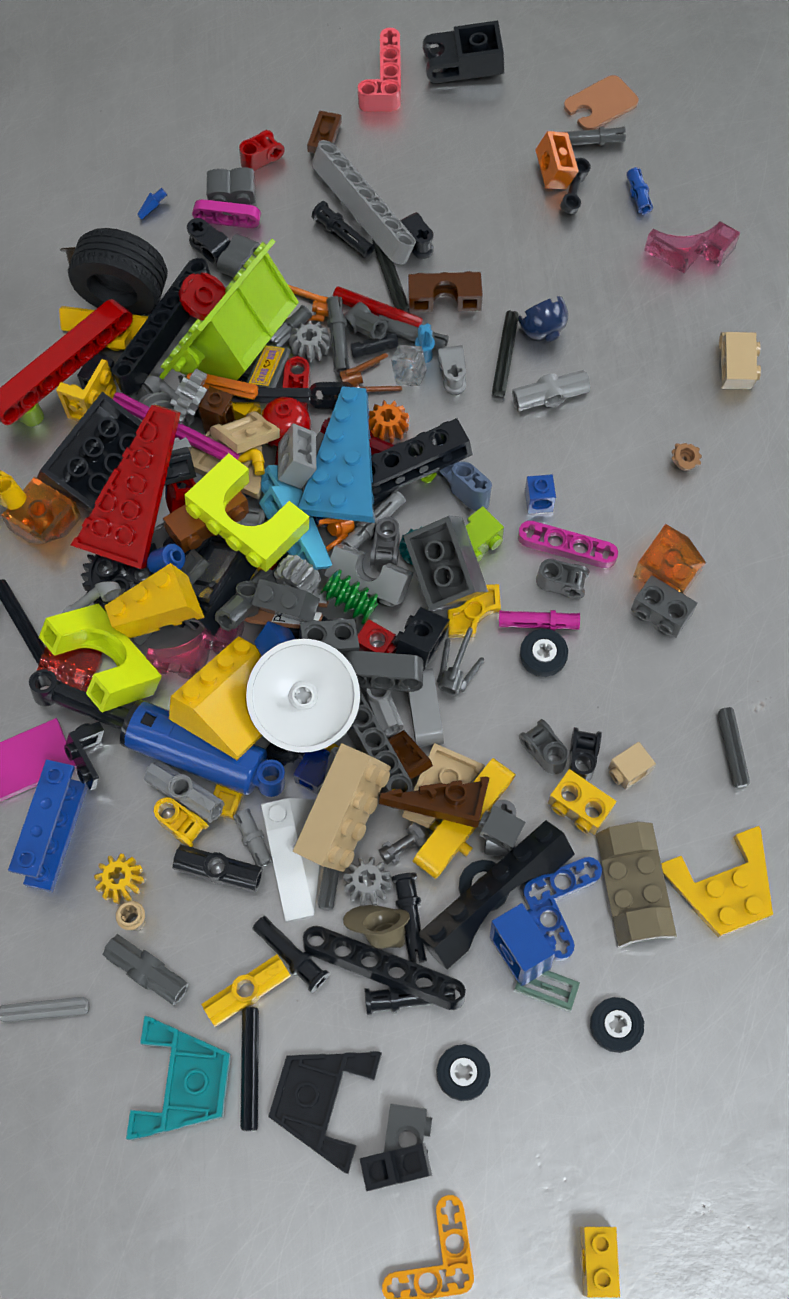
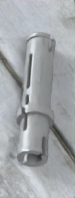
M394 490L373 511L375 523L359 521L356 524V529L343 539L341 543L357 549L367 539L370 540L374 536L377 521L382 517L391 516L406 501L404 496Z

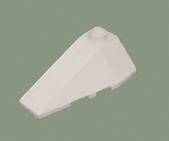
M287 798L261 804L286 922L312 917L315 913L320 865L292 852L315 803V799Z

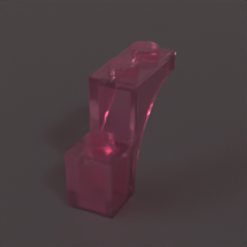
M721 221L708 231L692 236H673L653 229L648 234L644 250L653 257H657L669 264L672 268L685 273L699 255L709 262L721 266L735 249L740 232Z
M244 622L236 629H231L230 631H226L220 626L215 636L210 635L204 630L190 642L169 649L149 648L146 658L161 674L172 672L177 673L182 678L190 679L206 665L210 650L219 654L238 636L242 637L245 627Z

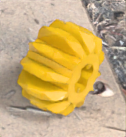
M120 853L117 861H115L112 856H108L109 864L107 866L103 863L98 865L103 873L94 875V879L100 882L96 885V890L103 892L102 897L106 901L113 898L115 904L120 903L122 896L126 901H131L129 893L133 891L135 894H140L141 892L136 885L144 883L145 879L139 876L143 868L141 865H136V860L133 857L126 860L125 855ZM120 874H123L125 878L120 879L117 884L114 879H118Z

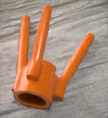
M288 285L295 295L313 300L312 312H316V315H313L307 321L324 322L325 317H328L326 300L329 297L319 296Z
M333 518L321 519L319 524L316 525L318 527L328 524L327 529L329 533L337 537V539L325 547L327 553L348 537V534L353 532L355 527L354 521Z

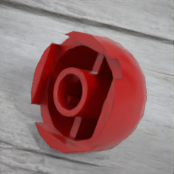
M275 398L262 411L261 416L280 429V438L268 442L271 446L273 444L278 446L279 441L293 423L311 430L308 410L301 402L294 398Z

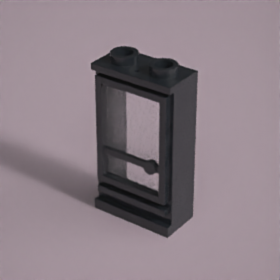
M216 536L212 538L214 542H211L202 556L210 565L206 568L205 573L192 585L205 618L198 620L192 618L182 621V624L177 625L179 628H184L187 624L193 630H197L201 625L212 636H215L220 628V624L215 620V613L236 594V586L240 582L249 581L257 569L248 562L242 552L239 550L234 551L228 546L224 538Z

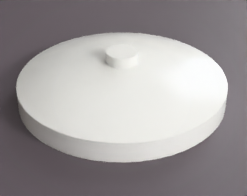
M294 639L273 647L259 659L248 680L246 700L251 720L268 741L289 751L313 752L334 744L350 729L359 709L360 688L352 665L337 649L317 640Z

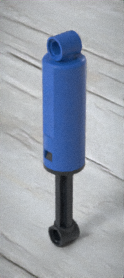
M41 669L30 676L29 687L37 704L40 706L56 704L121 730L120 744L123 747L245 796L251 794L256 786L260 793L267 797H275L284 790L285 769L277 760H267L265 748L254 744L236 760L169 720V710L140 699L133 704L130 710L120 706L101 712L86 692L57 680L52 671ZM44 686H50L47 689L41 690ZM267 776L277 777L274 781H267L265 778Z

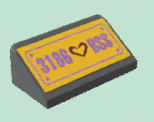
M265 345L258 355L247 383L256 384L258 388H275L291 353V349Z

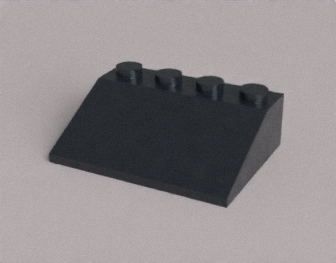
M102 392L40 469L37 479L57 494L92 512L95 507V501L109 477L122 461L123 453L126 448L130 447L136 437V431L141 421Z

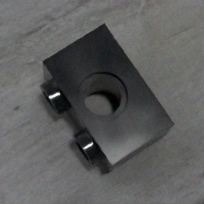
M420 607L415 616L410 615L407 619L405 631H399L394 641V646L397 647L395 654L421 657L424 662V671L444 640L450 619Z

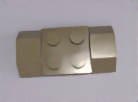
M633 822L608 827L596 833L618 946L624 947L634 942L656 938L677 937L653 823Z

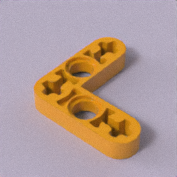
M446 1195L436 1205L443 1264L395 1271L388 1274L382 1283V1291L386 1299H432L463 1294L472 1288L474 1273L463 1203L458 1197ZM447 1200H451L453 1206L459 1207V1212L454 1214V1222L457 1224L461 1221L462 1230L452 1228L443 1232L442 1224L449 1225L448 1216L441 1214V1208L446 1206ZM451 1234L460 1235L464 1241L462 1251L457 1254L450 1253L445 1246L446 1239ZM461 1268L462 1273L468 1274L469 1279L464 1281V1287L458 1288L457 1283L451 1282L446 1283L449 1288L448 1291H441L442 1278L439 1270L446 1269L445 1277L455 1275V1269ZM432 1273L435 1275L437 1287L433 1292L425 1293L420 1289L419 1278L422 1274ZM407 1275H415L414 1287L417 1295L410 1296V1289L402 1290L400 1297H394L393 1292H388L387 1286L392 1284V1278L397 1277L400 1283H408Z

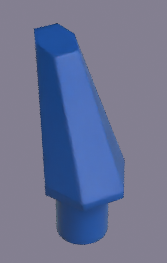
M160 188L154 194L150 193L138 212V217L141 220L160 205V201L168 196L163 188Z

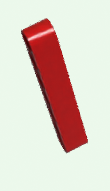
M113 299L107 300L0 387V422L4 425H11L57 388L60 382L63 383L128 329L133 321L132 313Z

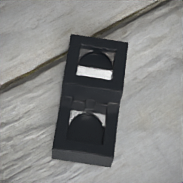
M425 1143L359 1158L366 1192L432 1176Z

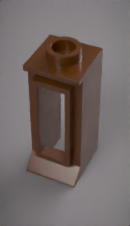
M209 386L198 406L205 435L211 426L217 424L225 425L236 421L231 401L233 395Z

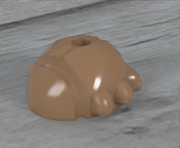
M677 443L675 444V449L672 450L674 456L671 459L679 469L689 471L695 468V466L701 465L699 459L702 458V455L699 453L700 449L692 444Z

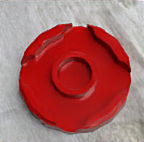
M208 273L190 274L183 281L179 290L180 302L191 316L204 320L226 294V288L221 281Z

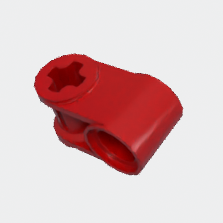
M264 130L258 135L240 143L241 167L257 171L259 168L279 160L283 156L285 148L274 139V134L270 130Z

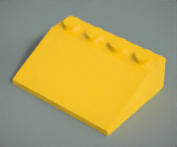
M238 636L173 693L170 699L169 720L236 760L263 736L251 720L246 700L250 674L262 657L257 647Z

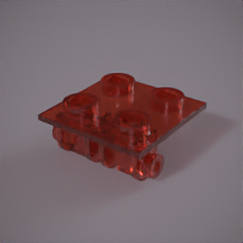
M46 647L39 661L37 671L41 669L50 670L55 674L57 680L87 692L103 652L91 648H79L54 656Z

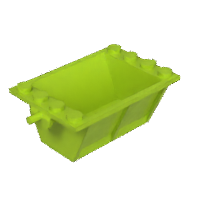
M271 239L267 245L262 241L253 253L257 257L251 255L243 265L244 268H241L233 278L236 282L232 280L225 290L226 294L203 322L197 319L179 344L160 366L164 370L159 376L162 380L171 369L186 376L189 373H193L195 369H198L206 374L238 380L299 303L268 254V251L276 242L275 240Z

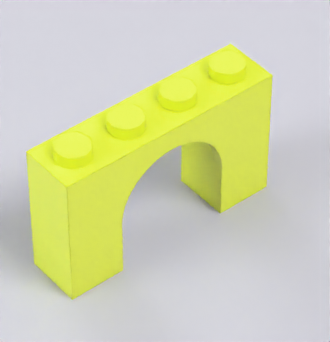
M228 453L185 494L186 511L194 519L199 518L202 520L211 533L222 536L231 549L242 552L251 565L256 568L260 567L267 572L309 530L310 516L288 501L270 520L261 525L244 526L233 521L227 515L225 509L229 501L249 483V469Z
M99 603L50 616L44 621L39 638L54 656L79 648H91L105 653L116 663L117 667L93 674L86 692L101 712L154 695L162 675L126 635L112 628L107 612Z

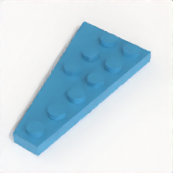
M344 386L341 388L316 457L317 470L309 478L298 506L308 516L375 523L368 421L369 404L366 388Z

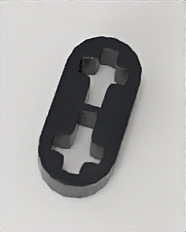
M349 382L314 383L309 388L311 390L310 404L317 408H334L342 386H354ZM316 391H321L322 399H317Z

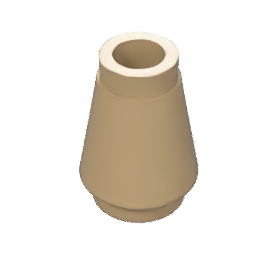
M127 901L121 904L116 912L117 924L125 930H141L145 925V910L143 906L136 901Z

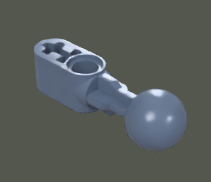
M461 461L440 470V473L450 483L451 492L470 509L477 511L482 506L485 509L489 507L492 483L475 466L469 462Z

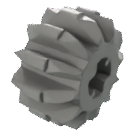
M309 320L307 325L300 322L298 328H292L289 345L294 356L308 359L310 364L315 358L321 361L322 355L328 356L331 338L327 328H322L320 322L312 325V322Z
M288 554L279 563L274 572L277 583L305 590L311 594L315 592L321 582L319 572L306 559L303 560L298 555Z
M360 857L358 858L359 867L351 863L348 868L352 873H345L343 875V879L349 882L344 885V891L352 892L350 894L352 902L360 897V906H365L367 899H371V904L375 906L377 905L376 896L383 900L387 898L384 890H390L392 884L386 881L391 878V872L383 871L385 868L384 862L374 866V857L369 858L368 864H364V859ZM368 876L372 880L371 886L367 887L363 883L364 877Z

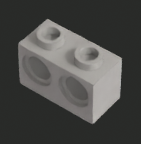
M293 423L278 443V480L302 489L317 470L316 432Z

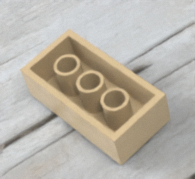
M341 743L292 852L321 866L344 872L354 859L353 851L357 842L363 838L366 832L365 824L369 815L377 807V797L381 788L389 780L391 766Z

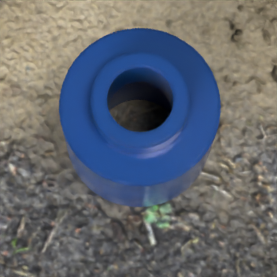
M169 544L152 551L147 559V566L152 573H156L170 563L178 569H181L185 564V554L176 544Z

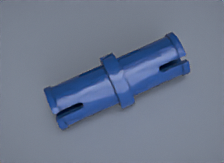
M638 167L632 168L626 174L631 186L630 193L636 201L638 212L647 214L653 210V204L649 197V187L643 180L641 169H638Z

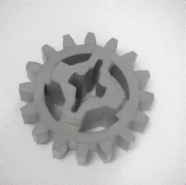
M198 369L194 370L190 379L185 376L183 377L170 402V405L174 406L173 410L181 412L179 424L184 422L188 414L191 416L195 415L201 400L208 390L203 387L207 374Z

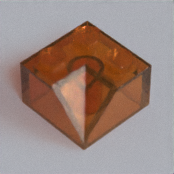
M35 477L23 489L27 496L25 503L15 510L6 509L1 515L10 531L29 543L44 544L65 537L82 517L74 501Z
M665 524L638 562L633 577L646 583L650 576L653 575L685 595L705 566L706 561L689 537Z

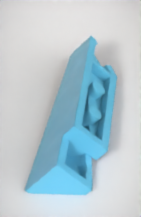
M268 465L265 468V474L262 475L261 490L265 495L259 504L268 520H270L288 501L298 507L303 492L300 488L278 480V465ZM310 516L309 530L287 552L289 555H298L301 559H306L309 564L313 565L315 570L330 568L332 562L313 516Z

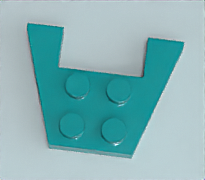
M144 1016L140 1044L171 1048L162 1113L130 1110L126 1139L136 1140L223 1118L231 1054L149 1016Z

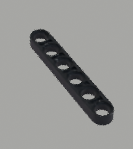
M311 926L303 934L304 950L313 957L448 1010H457L464 1004L465 986L455 978L321 926ZM313 936H320L324 939V942L319 946H312L308 940ZM345 946L351 952L349 955L341 957L336 955L334 951L338 947ZM366 957H373L378 963L373 967H366L361 961ZM398 967L403 969L405 974L400 978H394L388 972L390 969ZM420 978H427L432 982V986L428 989H422L416 985V981ZM447 989H455L460 993V996L456 1000H450L443 993Z

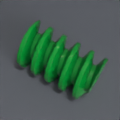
M338 569L332 574L319 595L326 591L325 600L327 602L335 597L334 606L336 608L344 603L343 612L345 614L353 609V619L362 615L361 624L364 626L378 605V594L374 593L368 597V587L359 591L360 582L356 581L350 585L351 576L347 575L345 578L340 579L342 570Z

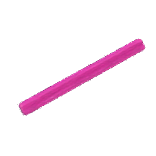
M116 392L114 394L113 400L132 415L142 420L144 419L150 407L123 393ZM178 423L175 437L180 440L186 437L190 445L219 460H222L228 453L237 460L239 459V453L237 454L227 446L184 424Z

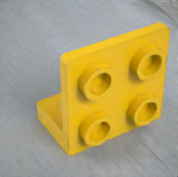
M104 359L100 361L84 390L77 385H68L60 382L56 389L67 418L78 422L102 392L113 399L117 390L108 362Z

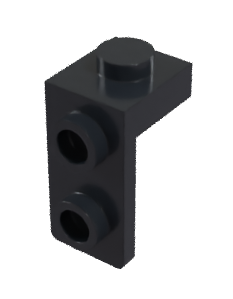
M100 722L91 725L89 723L80 725L75 731L68 734L67 742L64 746L68 759L70 761L73 760L77 766L79 780L83 784L86 783L90 791L96 789L99 777L84 749L101 743L104 729Z

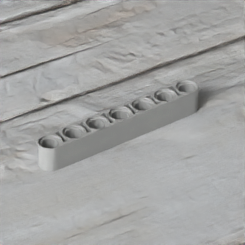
M319 141L311 164L386 256L396 264H406L416 243L413 235L339 148L330 141Z

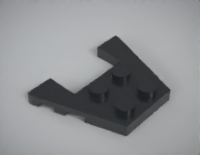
M382 1052L286 1056L268 1117L342 1172L349 1174L356 1145L328 1137L326 1133L344 1072L375 1081Z

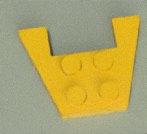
M759 826L738 833L733 837L746 863L694 883L682 855L661 863L664 876L670 881L676 892L689 902L695 913L717 937L729 934L773 915L763 840Z

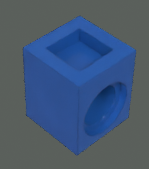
M553 474L527 476L525 499L528 514L553 512L556 501Z

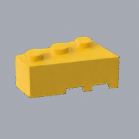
M171 563L105 605L112 628L129 638L159 631L160 627L170 624L177 626L182 624V621L195 618L198 620L205 618L188 575Z

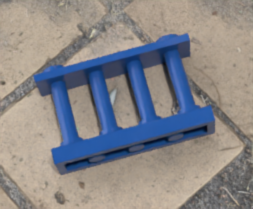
M47 759L45 761L8 868L9 872L25 875L23 884L26 887L51 893L54 891L88 789L86 783L83 784L81 781L71 779L75 769L73 765Z

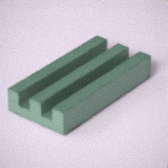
M546 971L541 976L572 987L571 992L536 979L528 983L568 998V1001L565 1002L521 986L517 981L514 991L569 1012L572 1009L580 985L578 981L551 971Z

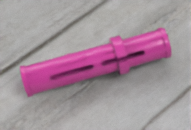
M499 610V627L543 628L553 631L555 629L580 630V613H556V610H550V612Z

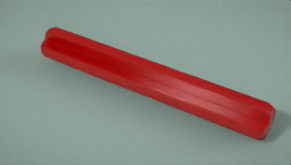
M338 286L333 292V296L342 297L343 304L353 307L358 302H362L369 308L372 314L378 317L383 315L384 317L416 327L423 324V319L419 316Z

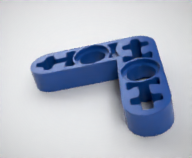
M586 857L559 868L555 873L542 875L530 880L524 887V901L528 910L531 909L537 916L539 921L537 926L542 934H552L559 928L562 929V932H559L557 936L561 943L566 942L568 946L565 949V954H562L560 950H554V960H567L575 947L574 940L557 906L556 900L589 887L599 880L602 875V867L595 858ZM584 865H587L588 868L594 867L593 878L585 874L579 877L578 881L580 884H576L575 875L584 870ZM558 875L567 876L571 883L570 887L565 890L557 888L554 882L555 877ZM545 881H549V887L554 895H550V890H547L541 894V900H537L535 896H529L532 887L535 886L537 890H541L547 885ZM545 912H551L556 917V925L550 928L545 927L540 921V916ZM552 935L550 938L552 939L554 945H556V939L554 935Z

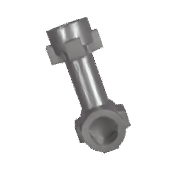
M413 823L405 829L408 835L392 845L389 841L384 843L382 848L378 850L380 856L387 865L391 862L394 864L400 860L398 854L415 844L418 849L421 848L430 837L431 832L429 829L420 824Z

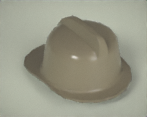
M365 905L348 911L343 918V923L347 929L364 934L369 944L375 948H401L405 943L404 925L407 924L410 916L407 911L401 909Z

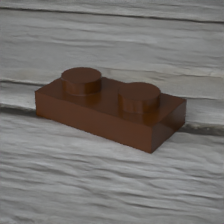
M319 110L307 144L308 152L315 153L319 141L335 142L342 122L340 114Z

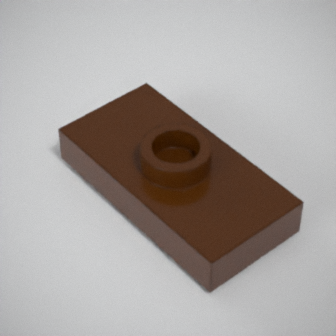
M405 730L388 739L410 780L433 766L431 759Z

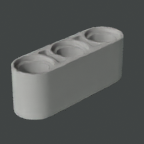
M432 668L425 669L423 671V687L418 691L408 692L414 739L419 747L432 746L434 743L438 745L444 744L434 672Z

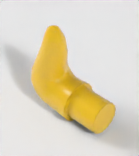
M252 448L240 455L238 461L241 463L252 461L255 475L261 476L265 474V461L261 451Z

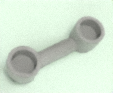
M148 376L142 385L148 394L166 392L170 395L171 400L175 393L173 388L156 376ZM188 414L183 423L186 426L191 425L195 421V416Z
M117 582L97 583L92 590L73 605L67 606L62 613L87 607L100 596L104 602L112 601L122 594V589Z

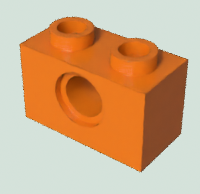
M547 131L535 149L545 187L567 189L579 172L569 135L566 132Z

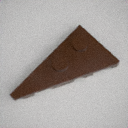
M480 777L479 782L465 784L462 783V780L452 781L449 784L419 786L417 791L403 793L401 789L390 790L380 794L379 804L478 828L490 777Z

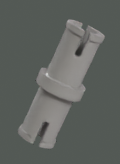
M244 809L235 814L233 818L243 836V845L248 847L255 865L265 866L273 860L263 841L264 834L262 830H258L250 809Z

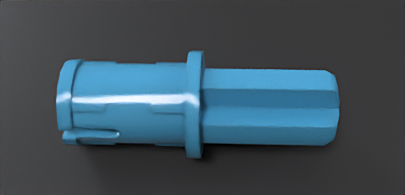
M428 323L426 325L421 324L418 327V337L415 340V346L418 349L417 359L420 362L422 356V363H428L432 360V349L435 346V340L432 337L433 331Z

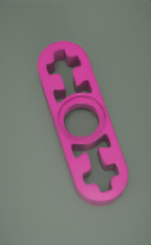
M200 199L194 203L192 216L193 218L204 219L209 224L256 228L260 222L261 211L253 205ZM222 212L229 213L232 216L225 215Z

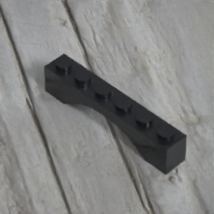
M545 820L422 929L418 936L429 953L448 970L469 951L474 936L482 922L503 897L530 879L555 873L575 855L564 832Z

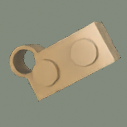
M721 332L719 351L721 352L722 389H752L761 376V366L757 365V357L760 354V342L756 341V333Z

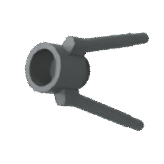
M471 627L467 629L453 667H449L447 671L451 640L449 638L445 640L437 682H439L438 687L442 691L452 695H458L459 691L465 692L467 684L484 662L483 657L479 658L465 678H463L464 673L459 670V666L473 631Z

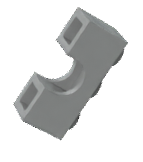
M343 543L334 546L330 557L332 566L326 569L324 576L330 578L334 572L341 569L340 579L350 575V585L359 581V591L365 587L369 588L368 597L377 593L379 602L391 607L404 601L414 572L388 563L382 567L378 578H371L364 572L362 566L365 552Z

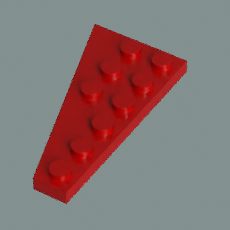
M151 405L136 431V437L130 447L126 448L123 453L122 461L112 472L95 501L94 509L90 516L84 520L81 525L83 528L78 536L73 539L70 544L71 546L139 569L146 568L181 412L159 405Z

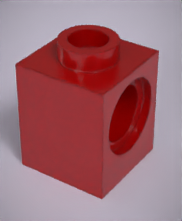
M368 619L358 634L359 651L395 654L397 649L394 646L396 634ZM374 641H382L384 643L381 647H374L371 644Z

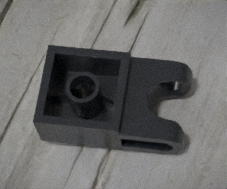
M498 20L454 26V31L429 34L423 40L424 54L430 59L427 62L426 75L433 83L504 74V50ZM432 44H436L439 47L431 48L429 46H431ZM435 69H442L439 72H433Z

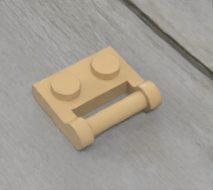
M253 411L239 420L225 425L217 424L211 426L210 434L213 440H220L238 454L280 438V429L266 421L259 413Z

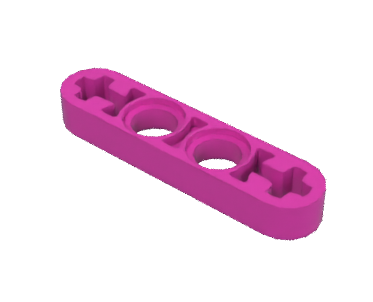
M526 521L519 527V542L526 547L607 569L616 563L618 549L610 542L536 521ZM529 530L534 531L531 538L526 537ZM542 533H545L543 542H541V535ZM558 536L562 539V544L553 546L548 542V538ZM576 543H583L587 546L588 550L585 553H578L574 550L573 546ZM595 547L594 556H591L592 548ZM604 551L609 552L607 559L602 558Z

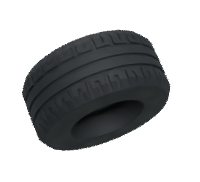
M97 228L83 234L77 242L68 267L70 283L85 301L98 308L107 300L113 299L130 311L132 315L141 316L151 312L158 305L168 276L164 259L157 249L139 236L114 228Z

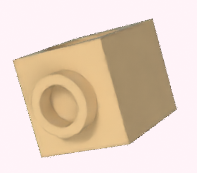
M637 742L611 760L608 767L610 769L609 774L617 785L621 784L626 790L650 774L656 763L641 743Z

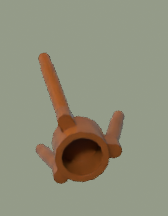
M387 353L354 368L339 372L341 382H349L357 388H366L367 392L402 390V386L359 387V384L363 383L361 372L379 364L381 360L388 357Z

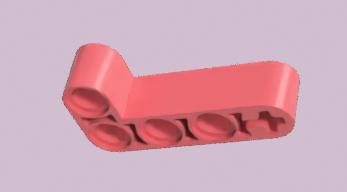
M385 28L380 33V79H367L358 84V105L365 112H392L400 108V33L395 28Z

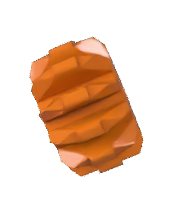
M384 400L382 406L374 404L373 411H369V430L374 437H379V439L384 441L389 439L390 443L393 444L394 438L402 440L403 433H407L409 430V415L405 413L403 405L397 407L395 400L391 404H387Z

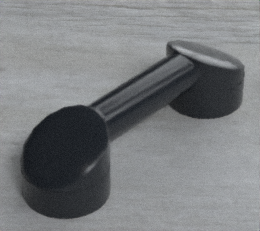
M584 158L575 159L579 172L570 183L568 194L564 196L560 204V208L569 214H576L581 206V200L577 196L579 185L585 180L591 169L589 161Z

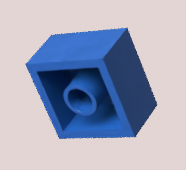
M523 903L492 920L490 930L491 941L521 986L528 984L544 972L551 970L555 956L554 950H556L548 934L543 935L538 928L539 921L535 913L531 909L527 910Z

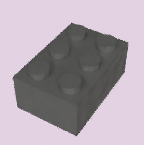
M447 516L404 535L429 611H442L488 592L462 517Z

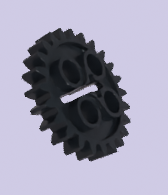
M155 543L151 544L149 555L157 549ZM88 554L87 557L90 563L83 564L86 572L82 573L81 576L85 581L82 585L85 591H87L86 594L95 587V584L100 582H117L121 589H125L123 592L125 593L142 582L138 581L141 576L149 577L154 573L149 570L147 564L146 568L139 569L97 554L95 556ZM112 569L110 573L102 574L105 570ZM100 596L93 603H99L106 611L105 605L109 602H104Z

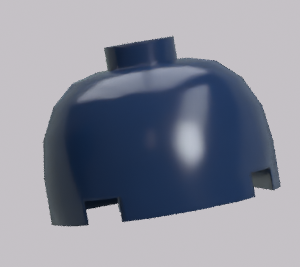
M557 296V302L552 303L550 298L525 311L527 316L524 318L521 315L518 316L521 328L527 336L534 340L546 339L547 343L561 336L559 332L565 328L568 322V310L562 296Z

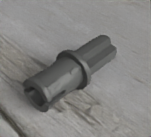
M301 305L270 339L271 343L274 346L282 347L292 336V328H298L300 322L305 324L313 316L309 309Z

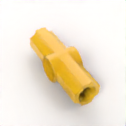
M276 954L246 975L238 976L231 985L201 1005L213 1025L217 1027L243 1008L255 1004L261 996L290 978L291 975L278 954ZM246 983L253 984L254 991L249 997H241L239 995L242 985Z

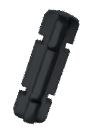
M391 333L381 340L371 338L363 340L362 344L360 342L352 343L350 350L352 356L357 358L363 356V353L368 355L384 351L385 347H388V349L398 346V338L395 333Z

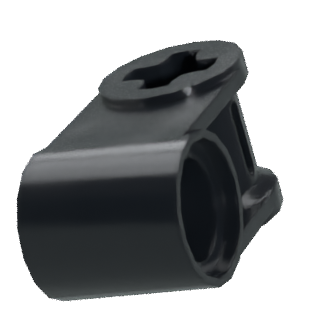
M415 212L401 219V223L416 240L412 250L414 256L419 259H426L432 256L433 245L431 242L433 240V231L423 221L421 215Z
M194 218L187 224L190 246L201 253L208 261L215 264L221 253L228 248L230 244L229 238L208 224L204 219Z
M574 727L570 744L571 754L568 770H572L589 782L597 764L602 732L597 731L596 734L583 732ZM584 764L589 770L580 771L576 765Z

